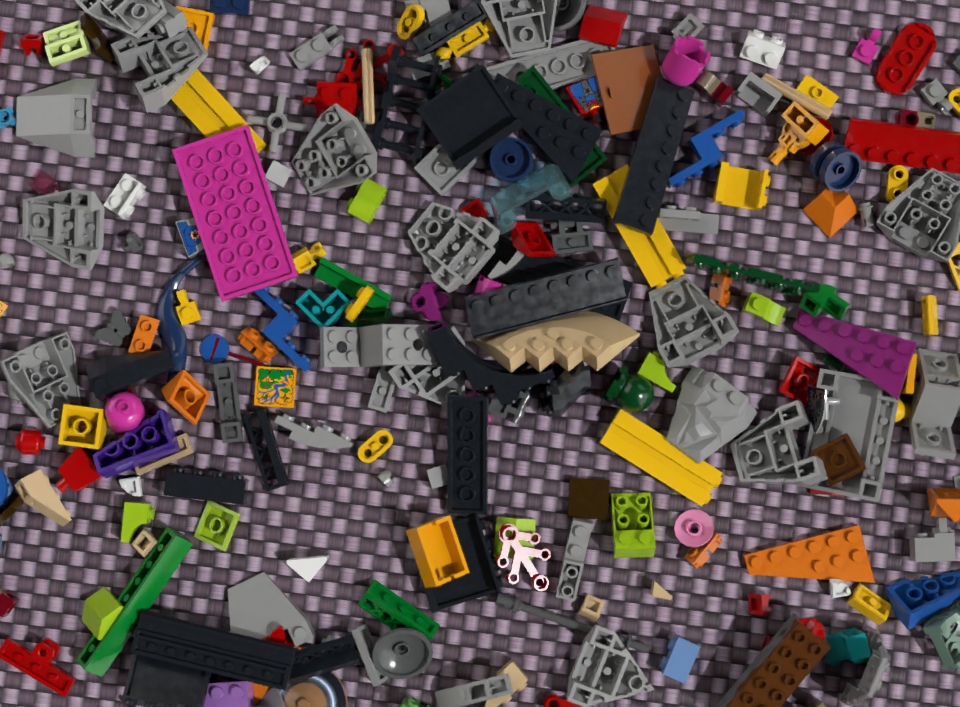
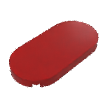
M923 23L906 25L894 39L875 72L876 83L884 93L901 95L914 85L936 48L935 34L928 25Z

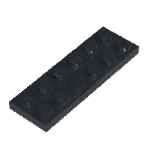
M449 394L447 396V513L488 514V395Z

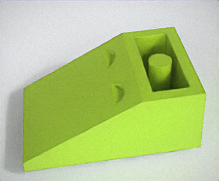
M651 492L611 494L614 558L654 557L656 545Z

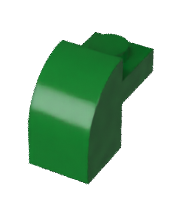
M820 284L819 293L804 294L799 307L814 318L824 310L840 321L850 305L836 295L838 290L836 287L828 284Z

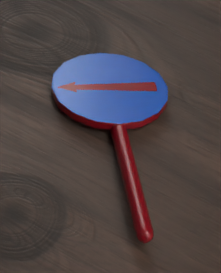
M209 335L201 343V355L209 363H221L227 356L264 366L262 362L229 352V344L221 335Z

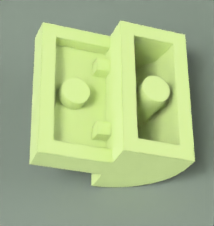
M80 20L43 32L49 63L53 67L91 54V47L85 32L81 29Z

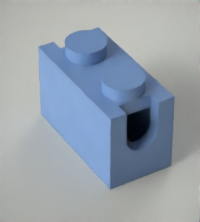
M676 634L675 638H671L668 643L667 649H669L667 657L663 656L659 667L661 672H663L662 674L685 684L701 646Z

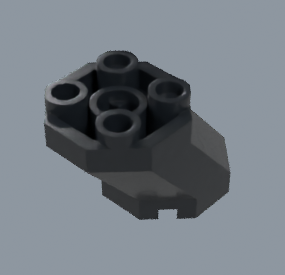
M584 360L569 372L561 366L554 374L555 378L549 383H540V390L544 395V400H541L543 412L546 411L547 416L551 419L560 418L580 396L589 395L587 389L591 388L589 366H584Z

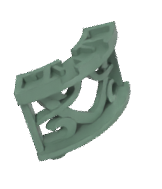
M960 601L948 606L949 610L944 614L940 615L937 613L923 626L925 634L930 635L942 660V668L955 669L960 667V636L956 635L960 630Z

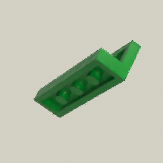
M323 257L320 259V265L314 274L316 278L356 300L358 299L356 294L362 286L364 288L370 286L375 291L366 305L372 309L388 307L393 298L392 295Z
M377 580L373 581L357 604L392 630L402 628L399 625L401 623L407 628L420 631L429 640L433 638L440 626ZM368 599L374 603V606L369 605L365 600ZM383 612H387L391 618L386 617Z

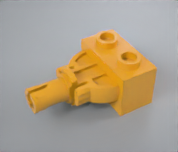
M794 100L781 115L786 122L782 129V135L778 138L779 146L771 153L768 159L777 166L788 152L795 154L798 149L805 148L811 143L816 146L829 130Z

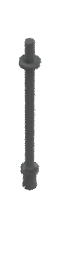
M499 593L495 605L510 609L513 613L523 611L585 633H589L593 626L524 604L519 597L513 598ZM629 634L627 638L618 635L627 650L630 647L645 653L648 652L649 645L632 640L633 635Z

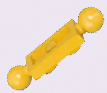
M490 18L486 19L484 25L479 21L448 40L446 43L449 47H439L435 52V58L436 56H441L440 62L449 60L453 53L457 59L488 40L490 36L487 32L496 31Z

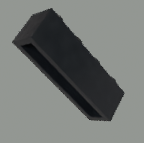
M173 468L172 471H166L165 496L246 504L249 480H244L242 475H232V478L224 477V473L212 472L211 476L204 475L205 471L200 470L185 473L183 468Z

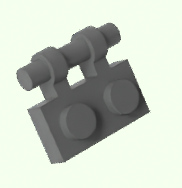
M559 220L550 222L551 230L559 229V234L552 235V245L556 255L593 251L591 231H583V226H589L590 222ZM576 227L577 232L565 233V228Z
M534 388L524 392L520 391L521 399L517 408L507 404L501 405L495 392L488 407V412L504 419L508 412L513 414L511 422L518 425L520 418H523L525 414L524 409L528 401L530 402L532 399L531 394Z

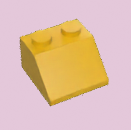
M63 404L58 444L103 449L107 431L105 410Z

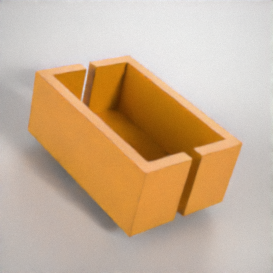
M450 515L438 517L406 530L425 588L437 587L451 581V579H456L470 573Z

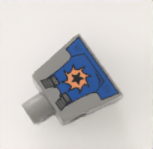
M195 219L175 222L188 258L194 259L197 255L200 256L205 253Z

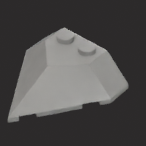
M452 326L451 329L453 333L465 346L464 340L462 339L456 328ZM437 356L436 365H394L388 370V373L399 388L446 407L449 394L465 395V371L463 370L457 376L449 375L445 377Z
M595 624L584 638L570 673L566 700L583 707H590L593 704L633 696L636 693L653 691L654 688L644 676V673L625 648L616 632Z

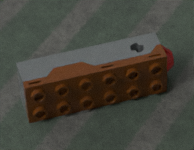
M793 613L768 645L764 647L718 702V706L781 707L831 648L825 637L824 625L814 617L800 618Z

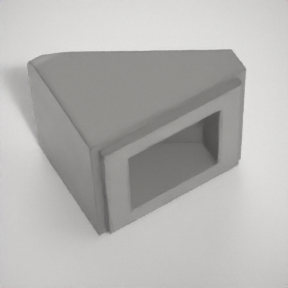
M273 160L265 176L268 181L284 188L292 170Z
M446 464L427 469L432 489L447 485Z

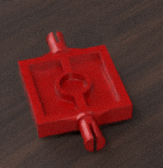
M317 81L316 96H303V105H315L317 120L324 111L336 103L356 118L358 108L364 107L363 99H359L357 93V82Z

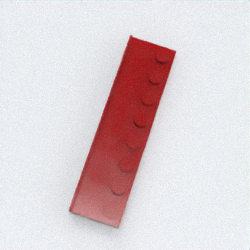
M853 117L849 119V126L843 145L859 155L861 160L929 170L934 168L938 171L960 174V132Z

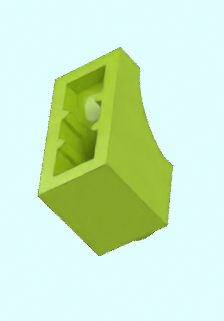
M752 291L748 293L741 312L778 327L786 308Z
M655 351L647 353L636 373L645 376L651 383L663 390L673 393L676 385L668 379L665 372V362L661 355Z
M126 501L124 503L121 542H132L137 529L143 524L151 523L155 516V508H152L153 503Z

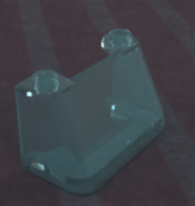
M547 164L491 197L490 206L503 234L510 232L517 224L518 214L515 208L548 190L556 200H564L575 195L557 165Z

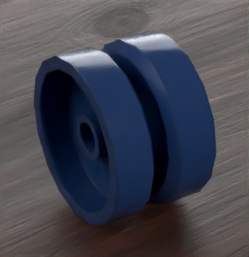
M504 138L495 144L490 152V170L496 178L503 182L513 183L520 181L532 168V150L527 143L519 138ZM510 156H513V157H514L513 160H514L515 162H514V163H509V162L507 161V158H509Z
M829 141L822 144L814 152L809 163L811 176L833 192H842L854 185L862 170L860 156L837 141Z

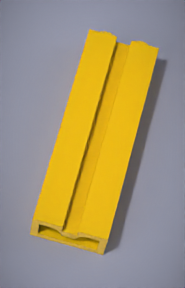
M198 69L193 72L171 98L206 138L248 125ZM250 127L259 154L267 145Z
M628 165L621 167L593 184L600 199H607L606 210L612 220L629 168ZM658 217L651 236L631 230L622 224H615L651 288L655 286L656 289H659L667 284L666 280L673 277L676 279L685 274L683 270L686 269V266Z
M622 409L618 410L598 442L701 507L703 504H708L712 497L710 491L713 486L717 488L723 479L721 471L705 461L697 464L666 441L664 435Z

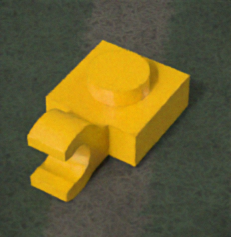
M317 242L312 245L310 250L304 247L292 254L298 273L300 274L315 266V259L323 257L326 252L321 243Z
M186 290L177 291L176 294L181 305L177 306L176 310L181 325L184 326L202 320L196 301H189Z

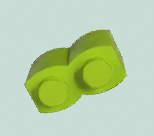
M367 179L365 182L357 185L355 191L358 193L355 198H350L346 208L350 216L370 225L387 193V188Z

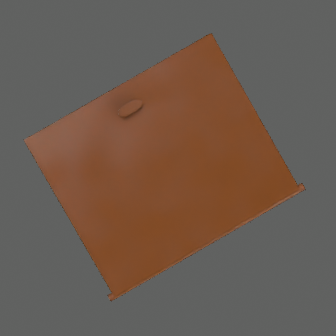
M653 43L647 46L591 55L610 135L637 131L641 128L655 78L657 76L662 78Z

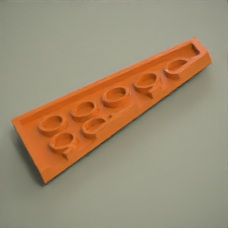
M858 524L743 555L749 575L823 580L840 579L842 581L875 583Z

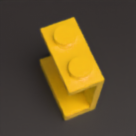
M721 162L718 166L712 203L760 211L762 207H765L767 203L765 189L769 187L771 176L768 175L769 170L756 171L729 166L730 163Z

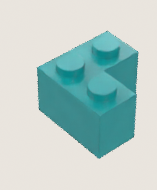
M308 289L295 303L319 327H331L344 314L346 308L352 302L338 289L324 302Z
M855 627L825 636L831 648L822 658L825 663L831 666L842 664V660L845 659L856 664L866 661V658L871 657L865 633Z

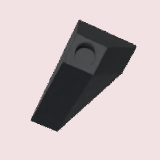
M168 350L106 356L86 365L91 388L95 397L101 401L109 399L113 394L127 391L176 368Z

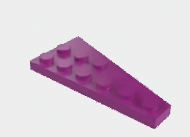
M799 309L793 330L820 346L825 352L839 359L847 367L868 379L898 401L917 345L916 342L817 315L814 318L806 311Z

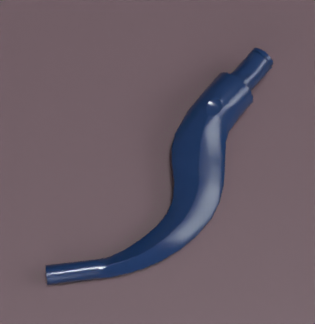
M199 255L170 279L158 302L156 319L160 320L158 329L176 367L168 371L167 383L181 370L186 368L187 336L174 314L173 301L182 279L203 262Z

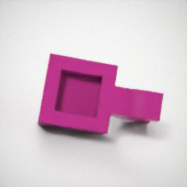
M874 28L867 40L861 38L851 57L868 66L879 49L874 44L882 31Z

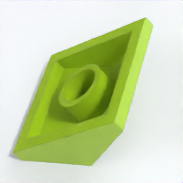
M207 501L194 537L222 551H226L240 513L217 502Z
M496 517L494 556L500 555L502 541L499 539L498 532L502 525L513 524L518 531L530 533L535 532L536 519ZM510 530L505 532L506 537L510 535ZM535 535L531 537L532 541L535 540ZM518 540L521 546L534 548V544L526 540ZM510 545L507 558L513 559L514 550Z
M103 587L85 600L81 620L94 636L101 641L123 609V606L106 587Z

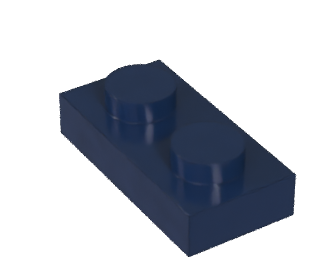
M210 0L209 12L220 15L250 16L251 0Z

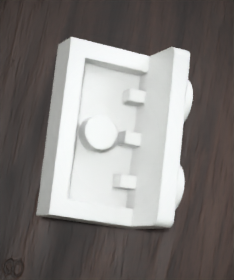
M748 30L739 57L777 70L786 48L783 39L777 36H772V38L765 36V33L760 30Z

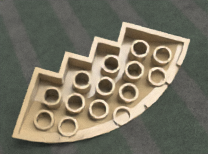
M587 310L474 339L471 336L470 339L511 373L525 361L539 372L553 361H556L569 372L582 360L598 371L638 338L640 333L614 318Z

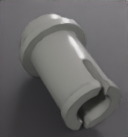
M870 202L858 204L859 208L857 211H860L862 228L875 225L871 209L873 205L871 206Z

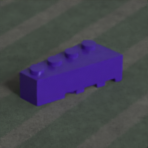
M164 409L159 410L155 416L150 419L147 418L140 426L124 434L125 436L117 441H113L95 453L93 458L98 474L104 478H109L180 451L170 414Z

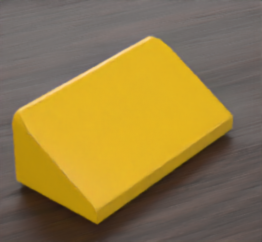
M922 296L923 335H938L936 296Z
M861 583L857 585L847 600L848 605L877 625L887 620L892 609L890 603Z

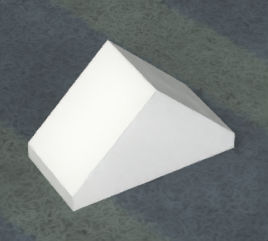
M329 555L289 558L287 565L307 582H310L327 562Z

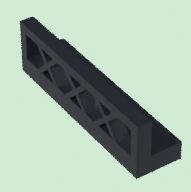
M481 0L470 2L413 37L411 40L417 48L418 56L426 55L486 18L488 15L481 4Z
M527 194L525 218L605 223L607 199ZM531 200H538L543 205L530 204ZM553 202H560L562 206H553L550 204H552ZM573 203H579L582 207L569 206H571ZM593 204H601V205H602V209H600V208H590V207H591Z
M261 409L244 415L243 417L266 492L289 485L267 409ZM258 416L261 425L258 430L251 426L249 418ZM259 434L265 438L266 446L264 449L257 446L256 439ZM265 453L271 457L272 465L270 468L262 463L261 459ZM270 472L276 474L278 484L269 486L267 478Z
M352 634L297 650L289 684L358 664L359 659Z

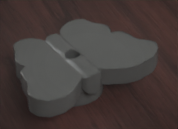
M116 309L112 313L111 323L107 324V328L98 330L94 337L109 344L121 346L125 335H130L132 329L129 323L126 322V318L121 310Z

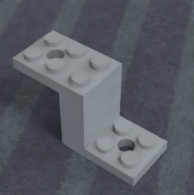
M379 324L364 327H320L321 367L436 365V354L427 335L428 328L434 325ZM415 339L419 342L418 350H415L413 347ZM338 342H341L344 346L341 353L337 350Z
M918 348L916 354L921 379L910 405L911 415L907 419L913 452L919 455L954 460L956 450L951 426L960 407V364L958 355Z

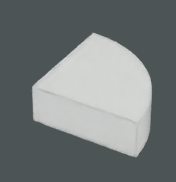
M262 56L249 67L256 75H259L271 61L266 56Z
M140 476L119 480L121 487L127 493L133 496H143Z
M829 579L831 598L851 595V591L844 581Z

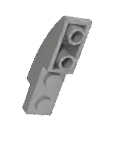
M285 413L283 416L277 415L274 421L291 430L289 439L298 443L327 449L347 448L354 445V442L351 441L352 437L341 433L339 436L333 433L334 428L323 424L322 427L317 425L315 431H311L312 426L304 422L299 425L293 422L294 417Z
M573 518L556 590L555 597L571 601L576 599L593 525L591 521Z
M507 673L436 691L435 696L438 707H461L513 694L514 691L510 675Z

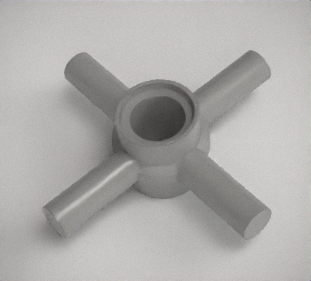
M285 94L278 95L276 112L268 118L248 115V123L265 125L272 132L269 146L270 153L276 154L279 135L287 129L307 132V124L289 122L283 115L286 101ZM275 120H282V125L279 128L273 127Z

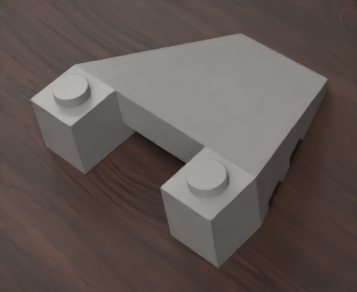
M74 0L93 21L136 39L145 34L167 13L163 0Z
M187 27L181 32L178 31V34L172 38L165 34L155 35L154 33H148L147 37L136 39L129 36L110 44L115 61L123 73L142 66L149 77L134 84L138 98L147 113L166 105L208 56L207 50L192 27Z
M799 400L778 407L772 415L761 420L759 425L752 430H748L730 444L740 482L809 486L828 479L821 459L813 456L801 460L793 430L811 424L806 405Z
M265 572L228 589L230 630L232 632L263 638L270 636V633L278 626H283L284 630L288 629L295 646L303 644L316 636L308 617Z

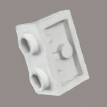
M125 173L103 206L125 219L133 213L135 209L133 206L137 200L140 201L144 197L146 186Z

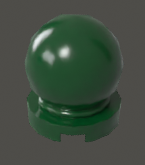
M621 364L610 382L612 385L608 391H605L603 399L608 402L616 399L618 406L624 411L631 413L641 412L652 403L654 398L651 382L643 375L637 373L629 374V367Z

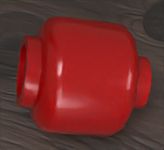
M24 428L16 435L15 449H18L20 454L38 455L40 449L45 447V437H41V431L38 429Z

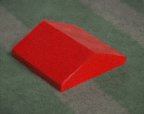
M590 5L584 14L578 39L616 48L628 13Z
M512 222L510 224L514 248L528 257H552L556 255L538 222Z
M795 355L778 391L793 401H801L808 407L807 387L808 385L817 387L820 368Z

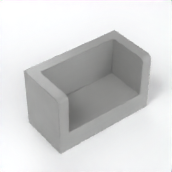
M752 72L747 75L734 93L735 96L764 117L771 112L783 95Z

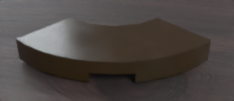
M84 13L80 17L81 29L91 39L96 52L111 63L115 60L109 40L100 27Z
M20 494L0 512V527L24 503Z

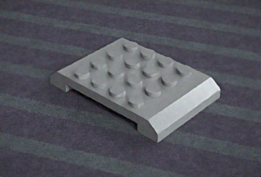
M820 368L817 387L827 389V397H839L840 403L839 405H829V419L823 420L817 434H815L810 424L804 459L813 457L812 450L848 433L867 469L832 487L829 486L827 480L809 486H797L879 502L899 399L897 401L886 391L881 390L861 375Z

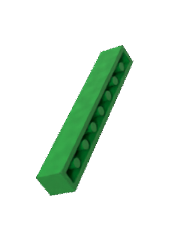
M167 526L158 542L117 599L122 604L123 609L101 641L93 634L76 659L83 670L103 677L110 668L112 662L138 626L141 611L149 610L183 558L190 551L193 543L184 534Z

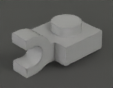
M937 78L919 91L930 107L936 104L943 115L954 107L949 100L944 98L949 93Z

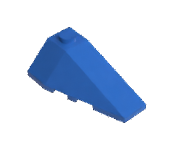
M960 571L942 573L939 577L932 578L923 576L920 580L910 581L909 579H904L886 587L885 590L896 617L909 630L926 622L959 599Z

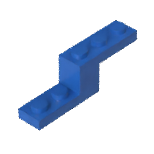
M742 109L690 138L688 144L696 155L698 162L670 177L667 183L669 188L675 186L677 189L687 183L685 179L691 176L694 179L703 174L702 170L709 166L712 169L720 164L719 160L723 157V154L714 141L713 136L716 139L725 134L724 130L731 126L734 129L741 125V120L745 117Z
M268 287L254 291L278 313L262 332L302 370L308 373L312 369L310 365L311 360L304 353L299 355L295 351L297 347L290 340L284 341L300 324L297 320L299 316L291 309L287 311L283 307L284 302L279 297L275 296L273 298L268 293L270 291Z

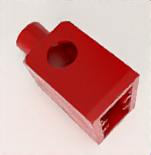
M77 447L59 467L58 472L63 478L55 483V485L62 493L69 487L77 492L104 477L98 474L94 458L87 448Z

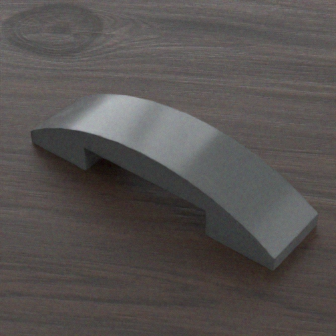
M233 362L213 364L221 416L222 442L243 441L240 399Z

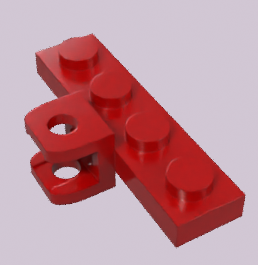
M8 637L0 649V658L63 697L68 695L77 679L52 663L60 650V645L49 638H45L42 642L38 643L33 651Z

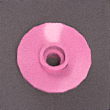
M693 509L685 511L675 522V535L680 543L685 546H703L713 536V520L702 510ZM693 529H698L697 533H692Z

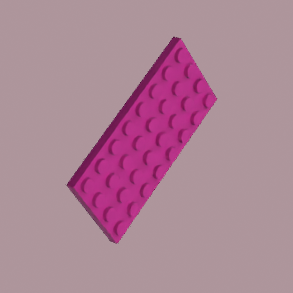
M249 125L172 149L221 301L224 302L299 277Z

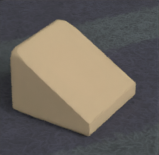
M143 529L131 545L145 557L158 541L150 531Z
M652 579L651 596L671 600L672 596Z
M586 593L578 616L596 623L605 601Z

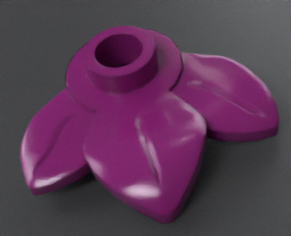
M426 282L421 286L420 291L413 294L410 299L412 309L421 312L425 319L431 321L441 320L439 309L444 307L450 300L446 294L436 291V282ZM417 299H423L424 304L418 306L416 304Z

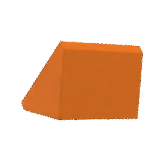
M181 370L161 389L166 400L188 421L196 425L210 393L185 370Z

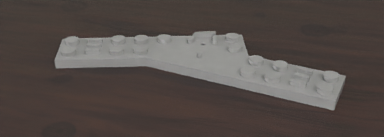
M578 40L551 48L547 52L523 56L486 67L493 79L499 73L520 85L518 77L531 66H534L549 86L555 90L595 76L591 55L616 51L615 47ZM439 143L414 169L442 197L491 148L456 170L452 164L453 162Z

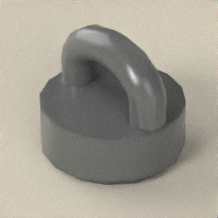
M136 232L127 234L122 249L124 251L132 250L134 253L142 250L143 244L139 235Z

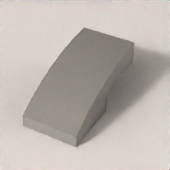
M518 250L507 265L499 261L487 278L494 280L509 272L521 261L525 254Z

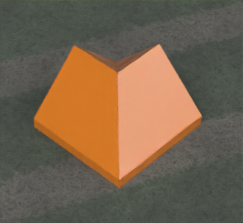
M827 187L802 210L828 238H831L858 212L850 194L845 191L833 192Z
M927 488L930 516L950 517L956 523L960 519V489Z

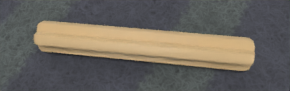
M364 48L362 49L364 123L374 124L372 49Z
M765 73L761 78L782 93L784 97L793 102L795 100L802 107L821 118L828 120L831 116L832 110L768 73Z

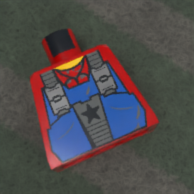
M596 75L565 88L567 97L581 118L590 115L593 125L604 121L601 110L604 108Z

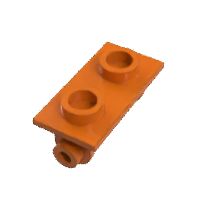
M724 273L721 275L713 274L711 283L718 284V287H710L709 299L715 301L716 305L718 304L725 308L726 303L730 299L729 284L733 280L727 278L728 275Z
M140 314L128 350L129 353L150 352L160 320Z
M250 326L242 330L237 338L240 340L239 343L247 350L251 351L255 347L256 351L253 355L262 363L269 364L273 359L272 357L279 353L273 343L266 341L256 329Z
M714 531L709 542L703 546L691 547L684 558L697 569L700 566L702 567L710 557L706 553L707 549L713 553L722 543V537Z

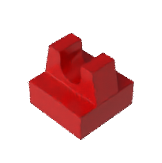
M24 34L20 39V46L24 49L25 55L31 54V48L36 49L37 56L43 54L45 43L43 34Z
M748 594L749 613L768 615L772 611V607L768 606V599H771V595Z

